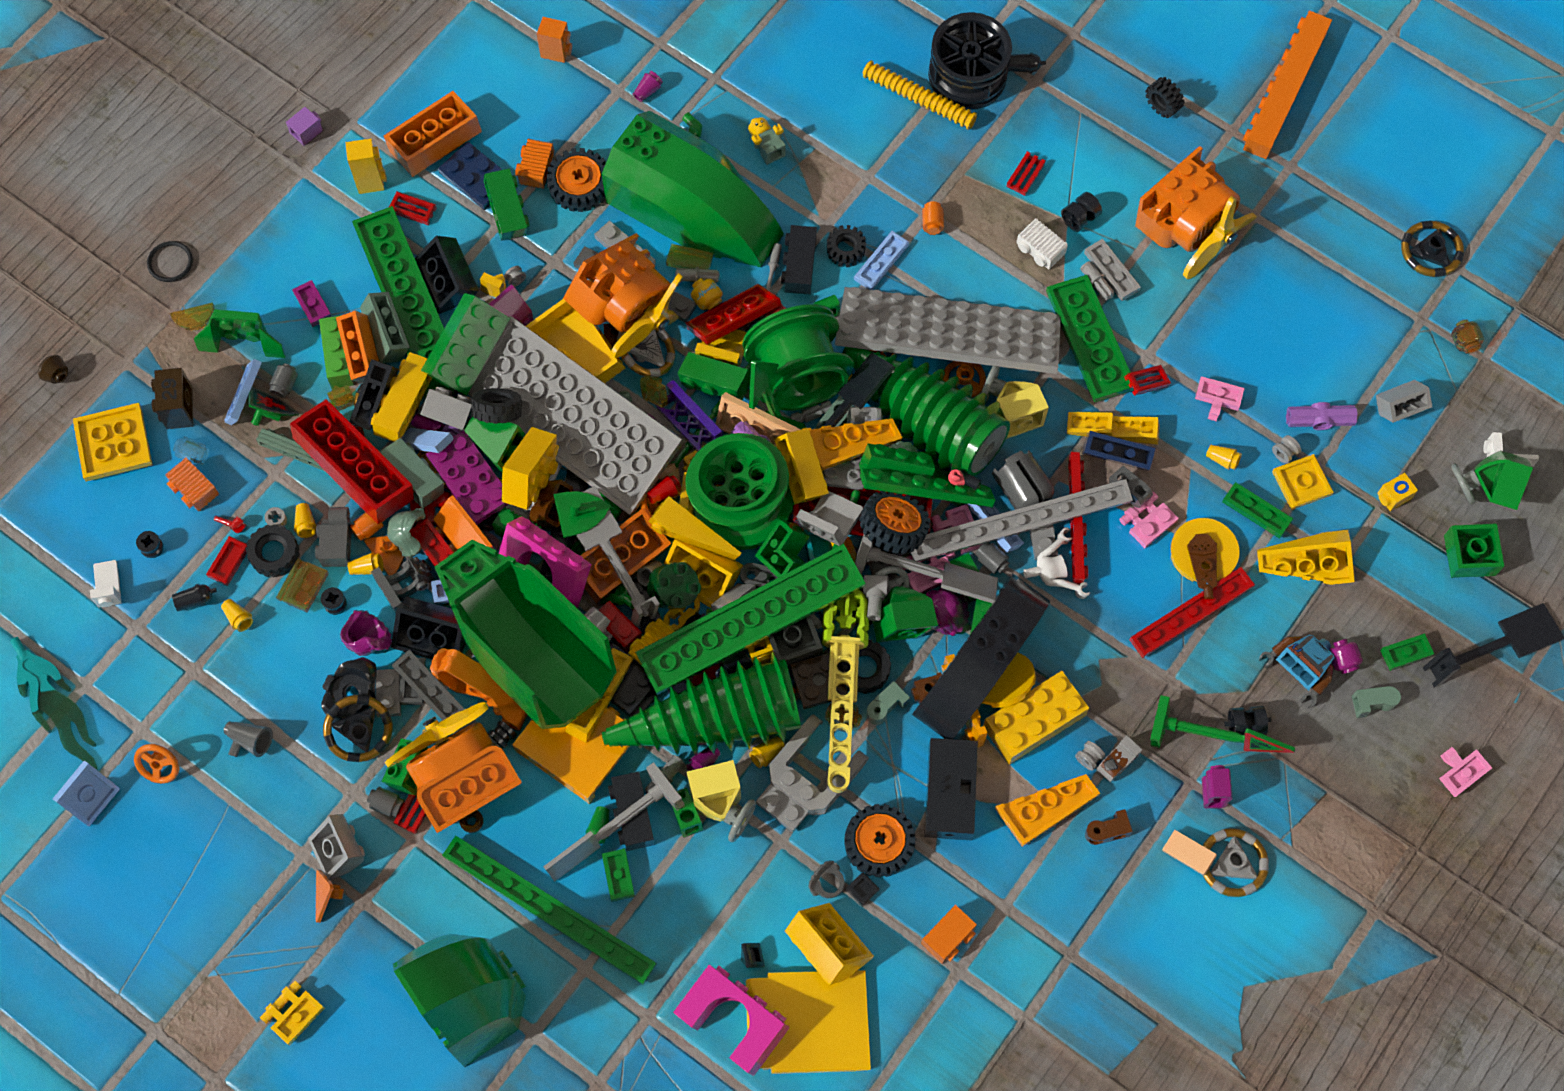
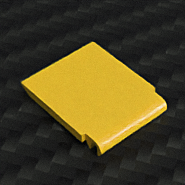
M857 970L846 980L832 985H828L822 979L819 972L768 973L767 978L746 979V987L749 989L746 993L752 998L757 995L767 1003L765 1008L771 1013L776 1010L786 1018L784 1023L790 1027L760 1069H771V1074L871 1070L865 970ZM747 1011V1031H748V1029H749V1014H748V1011Z

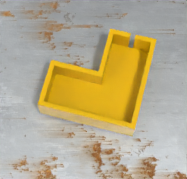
M564 299L526 325L530 330L604 383L625 369L621 360L611 354L612 346L598 325L589 323Z

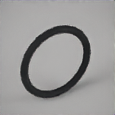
M167 241L157 245L152 249L147 258L149 273L155 279L163 282H173L182 279L190 271L193 263L190 249L177 241ZM165 246H178L188 255L186 269L181 274L171 278L157 275L153 271L151 264L154 254Z

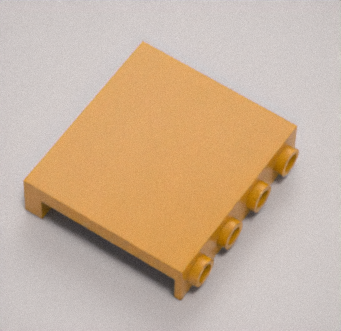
M610 706L608 709H605L587 743L567 734L566 727L541 729L531 720L512 744L518 754L588 804L595 798V791L630 747H610L609 745H604L602 732L606 731V728L624 721L619 717L620 713Z

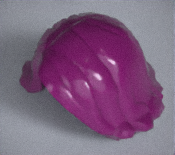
M943 588L928 591L926 596L933 600L938 623L934 630L951 636H955L957 632H963L964 627L969 622L970 613L968 611V602L965 601L964 596H958L957 592Z
M354 610L340 632V638L344 645L359 656H368L376 650L389 649L392 644L389 629L385 627L378 617L364 610Z

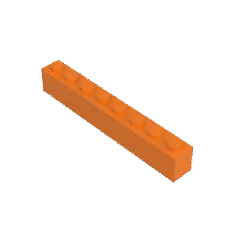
M1310 10L1306 18L1301 17L1297 26L1299 32L1298 34L1294 32L1289 43L1292 47L1291 49L1286 48L1281 59L1284 63L1283 65L1279 64L1274 73V76L1277 78L1275 81H1270L1266 90L1269 94L1267 97L1263 96L1258 106L1261 111L1260 113L1255 112L1250 123L1253 125L1252 130L1247 129L1243 137V141L1246 142L1243 148L1244 151L1267 159L1328 32L1332 19Z

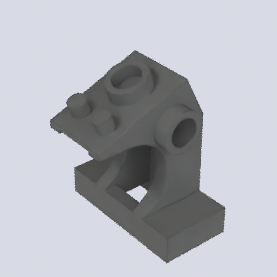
M406 556L407 560L402 564L403 569L390 576H384L379 567L371 571L376 583L395 613L398 605L401 603L400 601L417 591L426 590L434 579L430 572L431 567L425 560H419L416 556L414 558ZM411 576L414 582L402 589L399 582Z

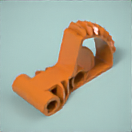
M441 648L432 659L430 670L439 682L456 693L476 696L486 700L489 707H494L495 715H502V721L511 729L520 731L528 714L490 677L481 664L455 649Z

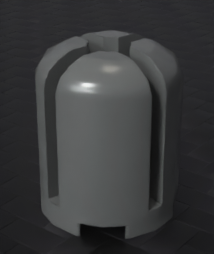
M1030 450L1026 454L1023 451H1019L1005 459L1006 464L999 471L995 468L992 472L993 478L1015 510L1051 500L1055 493L1053 484Z

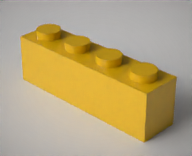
M410 352L407 358L401 361L398 376L393 377L388 395L385 394L383 396L379 412H375L372 417L371 425H373L374 435L392 442L399 438L402 439L432 380V377L421 371L427 358Z

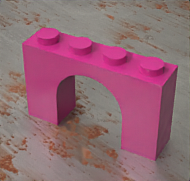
M523 516L507 523L499 554L505 557H513L516 562L525 566L526 564L529 565L532 552L542 556L551 569L552 585L578 608L592 564Z
M708 965L673 1013L691 1028L698 1031L718 1005L727 1001L741 1002L749 1014V1029L729 1058L748 1074L754 1076L790 1027L784 1023L786 1018L776 1010L771 1013L765 1008L767 1003L757 995L754 998L748 995L746 992L749 989L738 980L735 983L729 980L730 973L719 965L716 969Z

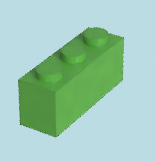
M338 316L319 319L326 375L331 389L354 386L350 378L336 320Z

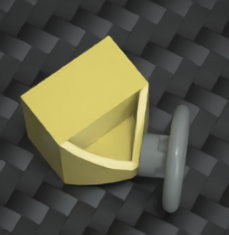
M993 366L981 393L986 394V402L990 395L998 397L996 402L1000 403L999 415L1010 422V431L1006 439L1044 426L1049 407L1039 385L1020 381L1006 382L998 379L1000 367Z
M731 760L688 771V785L697 812L709 819L724 821L732 825L728 840L731 843L735 842L747 826L756 807V802L749 800L742 810L736 807L741 800V787L734 761Z

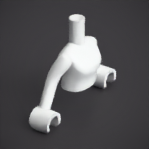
M1063 528L1058 534L1057 540L1037 556V567L1024 569L1025 578L1040 576L1045 585L1075 590V594L1079 599H1085L1090 592L1084 593L1081 588H1085L1088 585L1087 583L1083 582L1078 585L1061 579L1066 578L1068 574L1062 555L1047 557L1062 544H1068L1072 540V537L1066 538L1064 536L1070 529Z

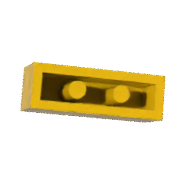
M371 138L345 142L348 164L358 193L384 191L383 182H387L385 169H383L378 146L374 147Z
M809 429L788 432L775 438L776 446L783 454L788 465L789 488L794 504L815 500L829 494Z

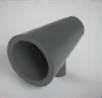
M231 721L224 727V734L233 740L228 753L231 756L237 757L242 746L254 756L261 757L267 752L272 743L273 731L270 727Z

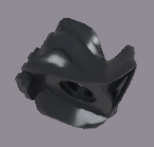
M365 657L349 660L340 664L335 674L327 676L322 686L326 692L321 702L322 709L326 715L336 702L348 697L347 693L352 686L358 689V695H366L376 699L375 682L377 667L375 662ZM356 703L348 705L339 712L333 722L361 712L370 706Z

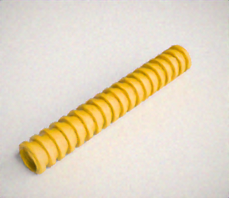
M872 60L866 64L863 70V78L868 77L869 81L874 80L875 84L880 83L881 87L886 86L887 90L891 89L893 93L897 92L899 96L902 94L903 98L908 97L909 101L914 100L915 104L920 103L921 107L926 106L927 110L931 109V112H937L939 116L942 114L943 118L948 117L949 121L954 120L955 124L960 123V126H966L967 130L973 127L977 119L976 112L971 113L970 109L965 110L964 106L960 107L958 103L954 104V101H948L946 97L943 99L942 95L937 96L936 92L931 93L930 89L925 90L924 86L919 87L918 83L914 84V81H908L906 77L903 79L902 75L897 76L896 72L891 73L890 69L885 70L884 66L880 67L878 63L874 64Z

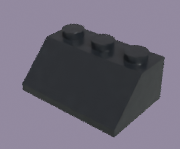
M436 235L415 257L438 314L456 308L464 293L475 296L479 292L456 238Z
M407 596L398 605L391 648L404 652L410 650L414 655L433 659L434 655L441 648L455 649L461 653L463 652L466 641L451 608Z

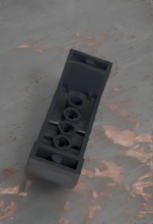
M1013 573L1000 589L999 595L933 688L924 696L912 713L914 717L944 739H954L1027 640L1050 603L1049 599Z

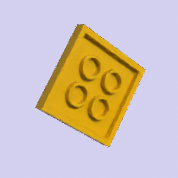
M140 403L73 418L83 479L86 482L153 465Z

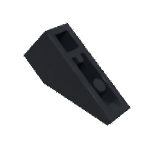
M371 359L349 421L351 424L371 431L373 425H371L372 417L375 412H379L381 400L385 394L388 395L390 383L394 376L397 377L399 368Z

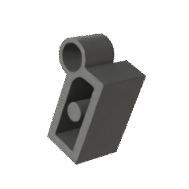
M329 507L328 519L322 520V524H317L316 534L317 538H319V545L315 547V557L320 561L322 567H347V563L350 562L352 537L350 526L352 523L350 521L349 507Z

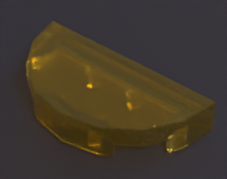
M212 302L172 312L170 315L173 322L179 327L185 328L188 331L198 330L207 325L206 323L214 312V304Z

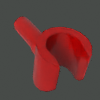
M219 516L214 517V521L230 527L237 534L247 526L238 516L233 521Z

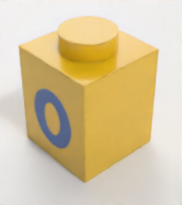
M1403 473L1382 485L1377 494L1382 505L1387 506L1389 511H1392L1411 500L1418 489L1406 473Z

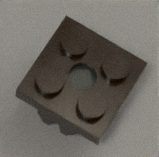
M830 653L790 664L794 686L797 689V696L801 700L803 710L831 702L828 701ZM838 663L837 668H838V670L841 672V669H840V666H839V663ZM839 684L836 687V691L840 695L848 694L845 684Z

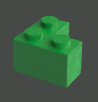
M780 518L755 556L779 578L805 564L798 554L810 536L797 524Z

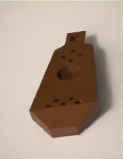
M1196 534L1187 545L1198 587L1203 589L1204 599H1214L1212 589L1217 586V543L1208 534ZM1206 563L1210 568L1203 569L1201 565Z

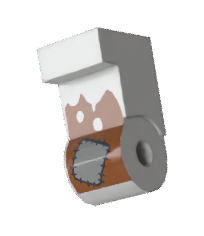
M1126 735L1097 767V770L1109 782H1112L1140 755L1142 749Z

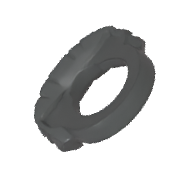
M832 860L824 862V864L817 868L814 875L811 876L808 887L813 896L820 895L823 898L830 899L837 897L843 891L845 881L842 873L839 871L840 867L837 862ZM825 872L834 874L839 879V888L834 893L824 891L819 879Z

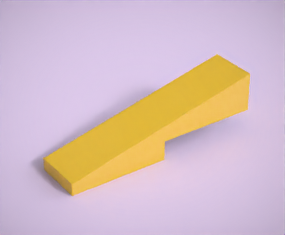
M1068 412L1067 434L1086 437L1087 432L1093 431L1131 442L1158 445L1160 424L1158 417L1113 416V413Z
M615 648L611 652L617 672L602 699L566 726L567 734L587 743L634 659Z

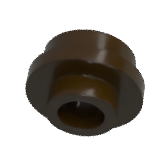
M475 810L460 819L459 822L465 832L475 833L482 828L484 818L478 810ZM470 818L476 819V823L474 825L468 824V820Z

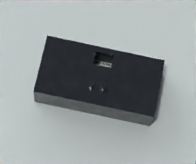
M930 738L924 837L972 841L975 827L978 741Z

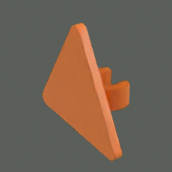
M388 536L365 539V544L371 552L381 555L386 573L389 576L397 573L405 557L402 556L399 548L388 539Z
M321 870L316 871V923L321 922L329 899H342L344 889H340V885L332 884Z

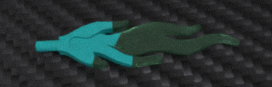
M19 637L12 638L10 643L18 654L16 656L18 661L17 686L20 694L25 698L27 697L29 685L30 707L33 716L48 733H51L52 729L43 717V712L47 714L57 727L63 748L71 755L89 763L98 771L95 759L79 745L71 729V722L76 724L83 741L92 747H96V743L89 736L83 712L76 703L51 686L49 677H52L67 692H70L71 688L66 684L57 667L48 660L32 654L28 649L26 650Z

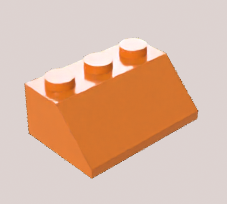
M453 495L450 496L433 520L436 525L435 529L443 539L447 540L453 552L457 551L470 540H475L493 548L492 544Z

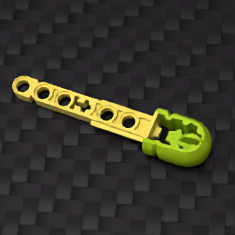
M860 590L823 608L822 627L824 631L821 642L823 646L830 648L828 701H831L828 787L835 793L846 791L850 782V767L848 766L851 761L853 702H857L859 650L868 646V600ZM857 608L856 617L854 618L852 617V612L856 611ZM837 610L840 611V616L836 617ZM835 617L836 621L840 624V629H851L853 623H859L856 638L850 637V635L833 636L834 624L832 621L835 620ZM847 662L850 665V670L845 673L840 672L837 668L838 663ZM839 684H846L849 687V693L840 695L837 693L836 687ZM840 707H844V711L848 712L844 715L843 723H839L840 715L835 712L839 711ZM842 729L846 731L848 737L843 741H839L834 737V732ZM835 753H844L847 760L843 764L836 763L833 760ZM840 775L844 777L846 783L842 787H836L832 783V778Z

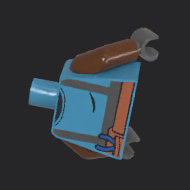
M1310 634L1304 638L1301 636H1287L1272 648L1273 651L1263 652L1260 655L1259 661L1265 657L1270 659V662L1264 668H1270L1274 658L1278 656L1276 660L1308 691L1311 688L1313 689L1311 693H1307L1301 698V703L1306 697L1311 698L1312 704L1308 708L1316 704L1317 695H1321L1332 681L1333 666L1331 662L1334 659V655L1329 651L1331 644L1327 639H1320L1318 641Z

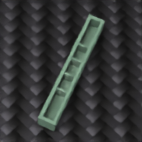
M262 428L256 439L260 446L325 471L294 439H289L282 433L280 435L276 434L272 429L268 428L266 430Z

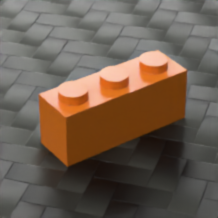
M352 311L336 317L350 378L352 381L363 383L371 359L379 361L368 315Z

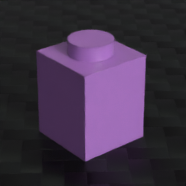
M306 107L286 121L290 134L303 146L323 131L319 115L315 111L310 112Z

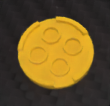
M1197 518L1184 523L1178 528L1171 542V560L1183 577L1192 582L1196 581L1187 549L1188 543L1196 534H1208L1217 543V582L1233 572L1239 559V545L1235 535L1227 526L1213 519ZM1206 563L1201 565L1203 569L1210 568Z
M1017 652L982 703L991 705L992 708H1002L1014 705L1026 698L1025 695L1036 682V674L1032 662L1026 656Z

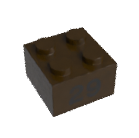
M183 369L154 370L155 379L151 380L152 390L155 392V399H152V410L154 413H157L159 422H162L166 429L194 427L193 387Z

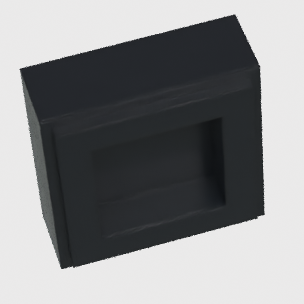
M864 872L846 887V891L862 907L880 890Z

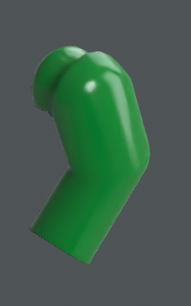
M687 112L682 120L689 126L688 132L700 138L702 124L690 112Z

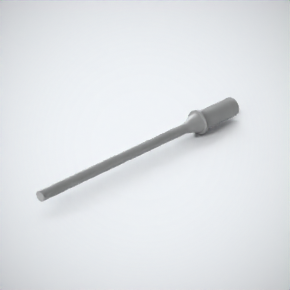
M778 243L773 245L770 262L768 263L770 269L766 286L768 291L771 288L774 272L779 267L778 262L782 245ZM764 315L759 317V321L764 319Z

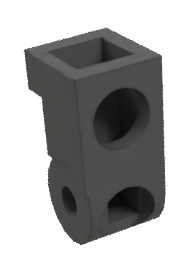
M1124 466L1109 477V484L1124 479L1127 480L1133 499L1131 504L1136 508H1140L1153 496L1150 487Z

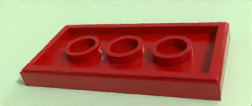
M757 284L685 324L687 330L708 345L782 304L779 297L760 284Z

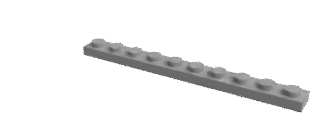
M1124 479L929 533L922 545L917 550L915 549L914 552H911L913 560L919 562L1131 503L1133 499L1127 480Z

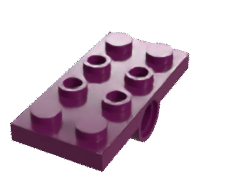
M463 430L455 435L453 441L440 453L428 452L426 456L443 479L450 493L456 498L474 523L478 525L509 504L502 502V483Z

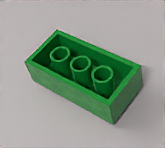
M464 293L421 371L455 392L467 396L511 318L478 297Z

